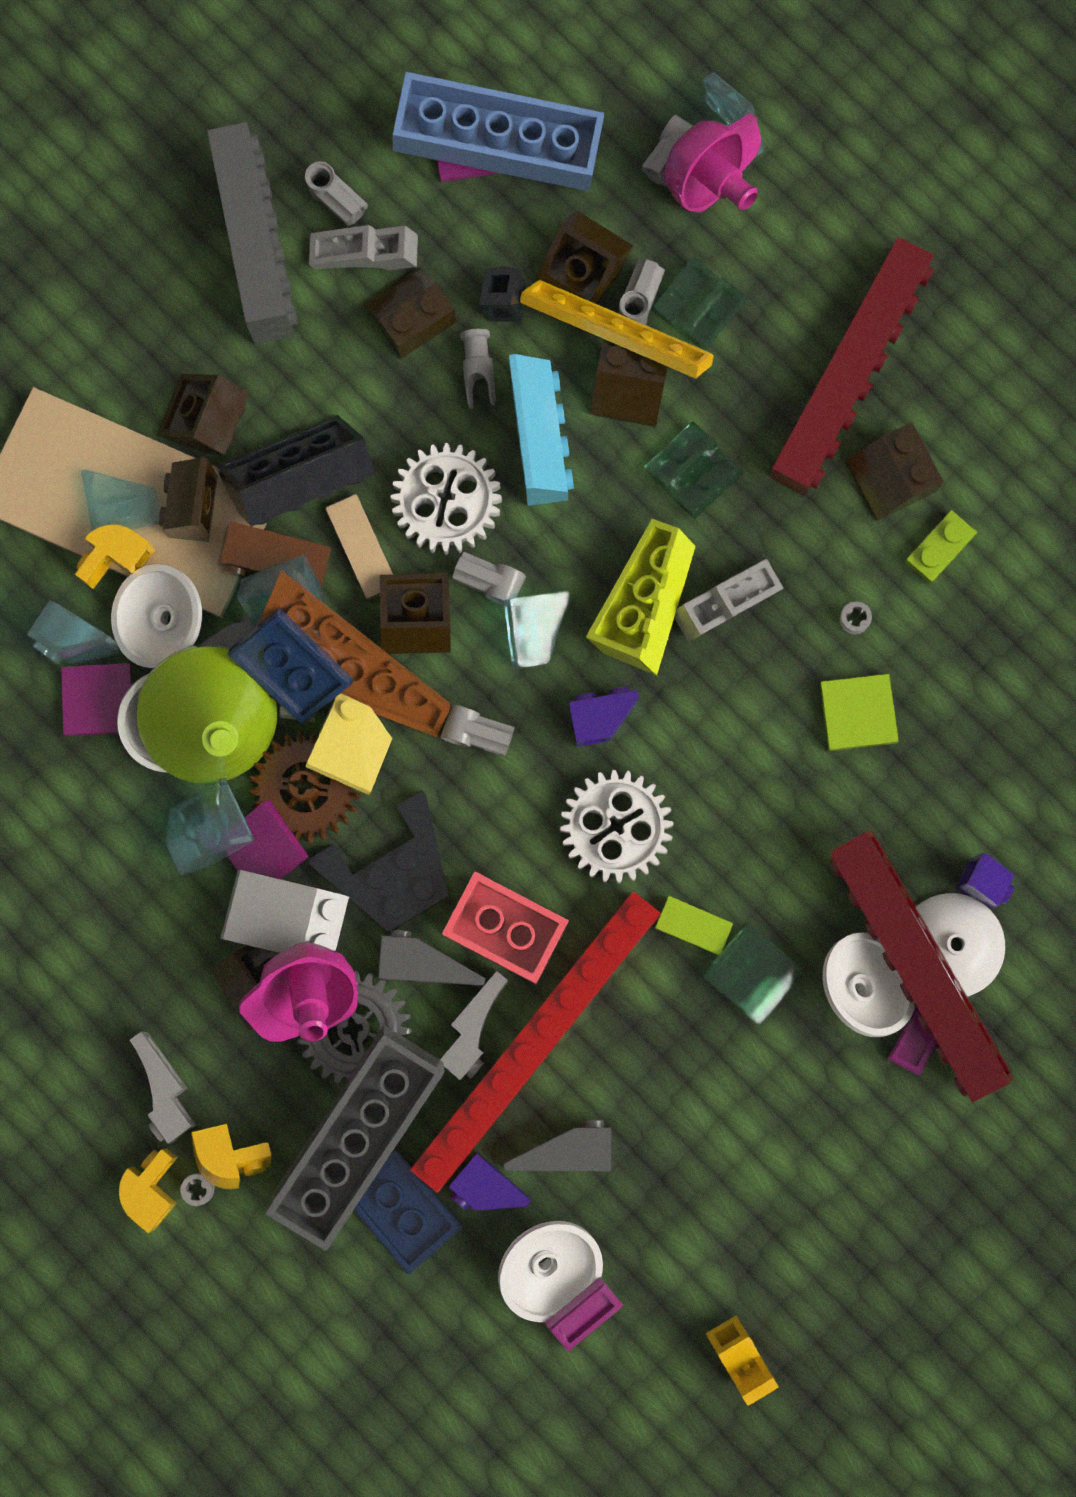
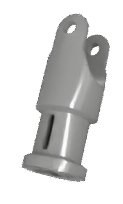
M470 329L460 333V340L464 341L466 360L463 361L466 398L470 409H473L474 406L472 393L474 383L482 378L488 382L491 404L495 405L496 402L493 360L489 357L487 344L490 331L487 329Z

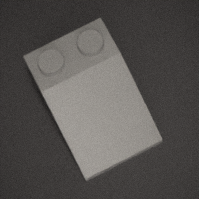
M238 870L220 939L277 953L301 942H312L336 951L349 897Z

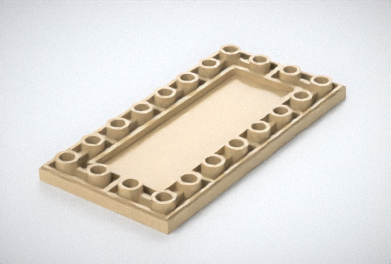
M34 387L0 453V521L81 557L87 552L91 553L94 549L85 540V537L90 532L105 525L125 526L150 542L155 549V552L144 566L161 564L182 571L195 585L201 600L202 610L221 619L241 579L239 576L225 573V567L218 565L226 527L230 521L250 526L238 513L217 472V468L213 466L218 475L209 542L168 538L163 531V527L159 526L161 506H166L168 495L164 493L165 474L171 473L173 462L194 459V457ZM267 523L262 525H254L252 527L264 530ZM114 562L109 567L110 570L126 577L131 575Z

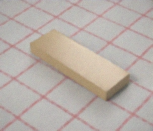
M355 494L326 507V510L365 597L369 601L380 596V575H393L359 498Z

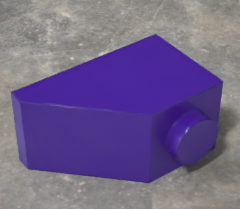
M983 852L970 859L955 889L993 909L998 907L1000 903L1005 905L1010 899L1015 886L1011 885L1015 875L990 855Z
M479 1153L473 1157L449 1186L454 1191L450 1197L465 1210L469 1206L475 1210L526 1207L531 1202V1198Z

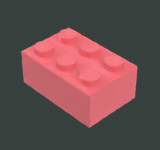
M474 872L442 935L537 985L569 920Z

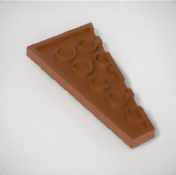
M280 570L258 624L280 607L353 678L352 684L341 694L370 706L377 715L437 737L450 711V702L284 571Z

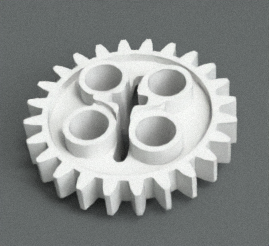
M445 443L443 452L438 453L436 447L431 445V455L426 456L423 451L418 450L419 461L415 462L408 458L407 464L410 470H398L403 482L393 481V488L400 493L391 495V501L401 505L393 508L392 511L394 516H403L397 522L399 529L409 526L406 532L408 540L416 535L418 536L417 546L419 548L426 542H430L431 553L435 552L438 545H442L445 555H448L450 545H455L457 551L462 553L463 542H467L469 546L474 548V536L477 535L481 539H486L483 527L494 529L495 524L489 517L500 516V510L493 506L502 502L501 495L493 493L500 489V483L497 481L489 482L495 476L494 469L484 471L487 461L483 458L475 462L476 453L474 450L469 452L467 456H464L462 445H459L455 453L450 452L448 443ZM452 471H456L457 475L451 486L452 500L447 501L443 524L441 527H437L436 522L442 511L440 498H445L450 474ZM438 472L444 476L442 482L437 485L428 484L426 478L430 473ZM464 481H472L477 485L476 489L469 494L460 492L458 487ZM423 504H430L435 508L433 514L428 517H421L416 511ZM455 513H463L468 517L467 521L460 526L452 525L449 519Z
M616 770L612 771L611 780H606L600 772L598 773L597 784H594L587 778L585 779L586 791L577 787L574 789L576 796L579 798L577 801L572 799L566 800V804L573 810L572 812H562L561 815L562 818L570 821V824L560 827V832L569 833L571 836L563 841V846H574L568 857L570 859L578 856L581 857L578 865L579 870L587 865L591 866V878L600 871L603 872L602 878L605 883L609 879L610 874H615L618 884H621L623 874L626 873L632 881H635V870L639 869L644 875H647L649 873L646 865L648 862L655 866H658L660 863L655 854L666 855L668 850L661 845V841L668 842L672 840V836L664 833V829L673 827V822L663 820V817L669 814L671 809L667 807L660 808L659 804L662 803L665 796L653 797L652 793L654 792L655 784L650 785L646 789L642 787L643 776H640L634 783L631 782L630 771L626 772L623 780L618 779ZM619 794H624L630 798L632 806L629 810L620 812L613 807V798ZM636 810H643L642 815L623 826V834L619 835L618 832L614 831L595 845L590 843L592 838L610 828L611 819L621 822ZM589 813H596L602 818L603 824L597 830H589L583 825V818ZM643 823L649 827L650 837L647 840L638 841L633 838L631 828L635 824ZM605 843H617L621 848V855L614 860L605 858L601 852L602 846Z

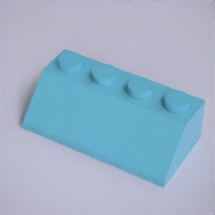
M518 354L509 355L510 376L527 504L529 506L567 501L568 490L574 489L572 470L565 469L563 457L569 456L567 436L560 437L559 424H565L563 404H556L555 392L561 391L558 371L551 370L550 360Z

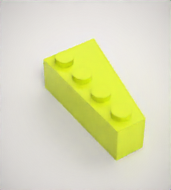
M651 519L586 636L603 654L654 675H657L696 547L679 528Z

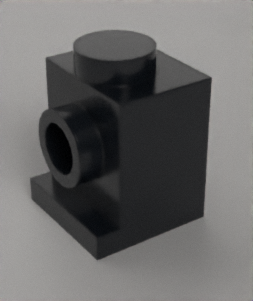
M502 266L499 269H486L479 306L489 321H521L522 314L520 310L522 303H520L521 292L525 289L526 282L517 268Z

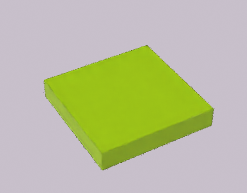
M889 674L820 682L828 751L896 744L899 742Z

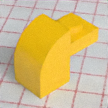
M114 524L101 526L85 537V540L94 549L91 553H85L77 564L78 571L75 575L87 586L94 589L113 562L128 573L133 574L146 564L155 552V549L150 542L125 526Z
M227 1124L192 1132V1148L198 1170L209 1183L216 1187L237 1189L240 1182L239 1174L245 1173L246 1176H253L264 1172L266 1167L271 1166L272 1155L268 1142L233 1150Z
M169 1148L161 1149L159 1153L153 1150L141 1164V1167L145 1169L142 1173L135 1167L127 1168L120 1182L119 1197L125 1213L147 1233L154 1231L177 1203L156 1185L178 1158Z
M737 1315L706 1333L747 1406L779 1387Z

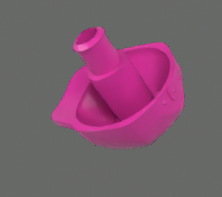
M749 113L730 126L717 121H700L678 139L669 153L664 171V181L672 192V196L677 203L681 204L682 208L684 207L692 212H703L719 198H728L741 211L752 206L757 198L758 189L742 178V171L756 157L760 148L761 136L757 117Z
M312 942L298 943L275 955L265 964L260 982L239 1002L240 1014L262 1038L269 1041L282 1042L297 1036L309 1042L319 1041L326 1036L329 1028L348 1019L356 1011L358 982H356L355 972L342 954Z

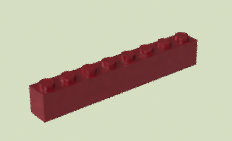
M900 237L897 238L775 462L769 476L770 478L804 496L810 487L817 489L826 472L821 469L825 458L833 459L841 444V441L836 439L841 429L848 431L857 414L852 410L857 399L864 402L873 385L868 382L872 371L880 372L888 357L883 352L888 342L895 344L904 327L899 324L900 319L904 313L909 316L911 315L919 300V297L914 295L918 286L926 287L935 270L930 267L934 254Z
M872 829L830 851L829 853L833 859L829 862L834 873L839 879H845L850 888L847 894L851 903L857 910L861 908L867 918L865 922L867 931L874 940L879 939L885 949L882 955L891 971L897 970L903 981L900 987L904 996L910 1003L914 1001L921 1012L918 1015V1019L926 1033L932 1032L939 1045L936 1046V1050L945 1065L950 1064L957 1075L954 1077V1082L963 1097L968 1095L973 1103L1010 1084L1014 1078L1013 1074Z

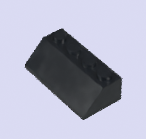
M339 415L216 466L217 472L238 513L251 527L268 523L273 517L284 512L296 511L303 504L317 498H326L332 495L334 491L347 485L359 484L364 478L374 474L365 438Z

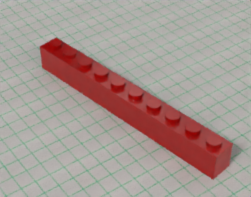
M634 891L631 893L410 1169L411 1172L437 1193L442 1189L660 916L661 913Z

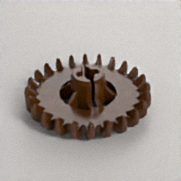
M299 731L297 742H293L290 736L285 734V746L282 747L276 741H272L275 753L271 754L264 751L262 755L267 762L265 764L257 762L253 764L261 774L249 776V779L259 786L249 790L248 793L251 796L260 798L251 805L253 809H256L263 802L270 800L298 842L302 834H305L307 842L312 844L315 833H318L320 838L325 841L327 839V829L332 830L335 834L339 833L338 821L349 824L350 821L346 817L345 812H357V808L350 802L351 800L360 799L362 796L353 791L352 787L332 778H329L330 785L321 784L317 778L320 773L301 770L299 764L307 763L318 734L316 731H313L309 741H306L304 733ZM296 766L297 771L290 778H284V775L291 767ZM305 779H308V782L316 788L306 789L305 794L302 795V792L293 785L303 784ZM318 789H321V790L323 789V790H328V791H327V792H323V791H319ZM281 790L289 791L293 796L288 805L283 800ZM319 797L328 798L319 809H315L313 802ZM298 801L303 804H309L312 812H298L291 808Z

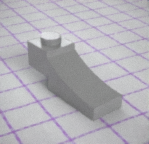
M370 225L311 233L309 266L315 270L367 267L383 268L387 271L417 267L418 234L407 226L375 230Z
M765 559L676 609L674 618L687 641L690 642L783 589V586L768 560Z
M498 971L495 972L451 1024L461 1033V1036L440 1060L443 1061L444 1067L459 1080H462L465 1075L472 1079L484 1064L480 1059L484 1052L479 1049L483 1026L494 1001L508 983V980Z
M140 1032L130 1039V1042L144 1065L151 1087L153 1111L148 1114L152 1121L149 1127L159 1141L165 1139L168 1144L173 1143L197 1126L177 1098L178 1095L188 1088L149 1033Z

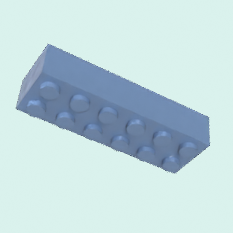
M406 72L393 131V151L589 191L605 113Z

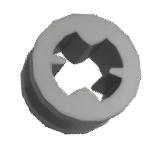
M858 601L847 604L839 617L842 629L848 634L853 635L864 632L872 620L869 607ZM853 610L860 611L859 616L863 614L865 619L860 621L857 627L852 626V620L848 622L846 617L850 616Z
M195 1173L183 1180L180 1193L182 1199L187 1204L200 1206L212 1199L215 1186L209 1183L201 1173ZM195 1179L201 1180V1187L207 1189L205 1196L203 1194L199 1195L200 1199L193 1198L194 1192L189 1190L190 1183L192 1185L196 1184Z

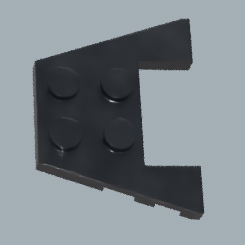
M423 790L397 805L414 838L362 870L352 874L334 844L307 860L309 865L343 894L348 896L350 900L389 933L391 930L399 928L449 897L428 800Z

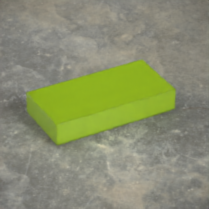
M668 896L655 929L720 956L733 923Z

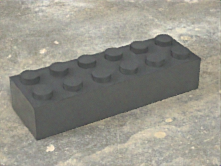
M247 122L207 130L246 325L255 344L293 337L292 325L298 324V320L290 292H292L283 262L285 261V256L277 231L279 229L275 209L272 206V192L264 168L266 163L258 134H251Z
M383 1025L269 1197L265 1214L327 1251L443 1076V1061Z

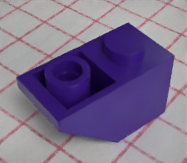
M625 686L609 690V695L596 697L595 693H584L575 696V701L569 702V709L576 747L610 742L638 703V690L630 691L629 687Z

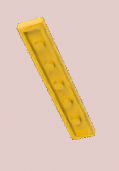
M538 280L521 292L520 303L695 379L712 366L714 357L712 353L544 281Z

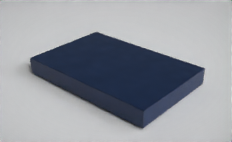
M280 607L228 651V656L301 724L348 688L353 681V678Z
M395 1147L354 1211L409 1275L463 1226L431 1188L410 1171L412 1166Z

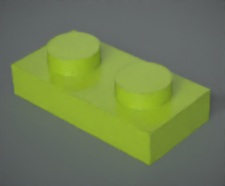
M951 510L906 559L905 563L926 582L931 584L977 532Z

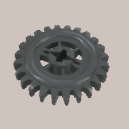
M354 971L356 982H358L357 1003L367 1006L371 1011L363 1015L357 1013L356 1010L348 1019L335 1025L337 1026L340 1040L333 1045L329 1037V1029L326 1036L319 1041L309 1042L302 1038L297 1040L298 1044H307L309 1046L302 1054V1057L314 1056L315 1058L310 1066L311 1070L323 1066L321 1078L326 1079L331 1073H334L335 1085H339L344 1077L349 1078L366 1052L364 1042L370 1036L376 1037L377 1034L372 1032V1025L369 1020L374 1013L379 1022V1031L385 1025L400 1035L412 1033V1029L402 1026V1022L410 1019L411 1015L399 1014V1010L406 1004V1001L393 1002V998L398 990L392 989L385 993V979H382L374 986L372 973H369L365 980L361 982L359 972ZM352 1019L355 1020L356 1024L363 1025V1031L358 1032V1039H355L354 1034H348L346 1031V1027L352 1025ZM343 1042L351 1045L353 1055L340 1052L337 1047Z

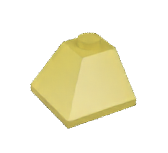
M340 693L335 698L325 718L305 767L369 795L392 737L370 706Z

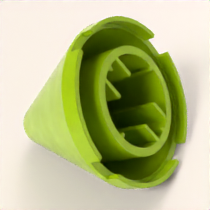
M191 646L181 649L156 665L140 690L137 701V727L142 743L151 758L162 769L179 779L203 784L233 779L254 766L253 764L261 759L263 752L268 749L273 739L277 724L276 700L228 656L230 648L223 646Z

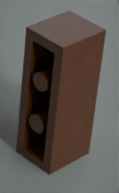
M230 521L226 527L218 565L225 567L224 572L239 577H245V572L258 575V581L270 585L275 584L279 572L282 570L312 593V589L319 590L322 588L331 547Z

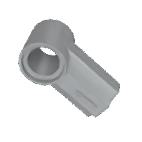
M674 115L670 119L660 136V142L642 165V171L647 175L648 179L657 185H666L664 171L669 153L678 139L693 126L678 115Z
M314 162L307 168L305 179L310 196L325 205L347 227L355 224L362 217L368 204L345 184L326 162ZM318 177H326L330 180L323 187H317L313 184L314 180Z
M648 259L637 260L625 294L620 299L618 314L646 325L649 311L665 269L661 268L658 263ZM636 307L642 313L631 315L627 313L626 309Z
M463 552L459 558L452 576L453 581L484 593V596L489 600L508 608L513 607L526 578L525 574L517 569L504 564H498L497 566L466 552Z
M451 705L440 737L441 739L459 746L470 747L471 745L485 751L506 756L514 727L481 717V714L474 710Z

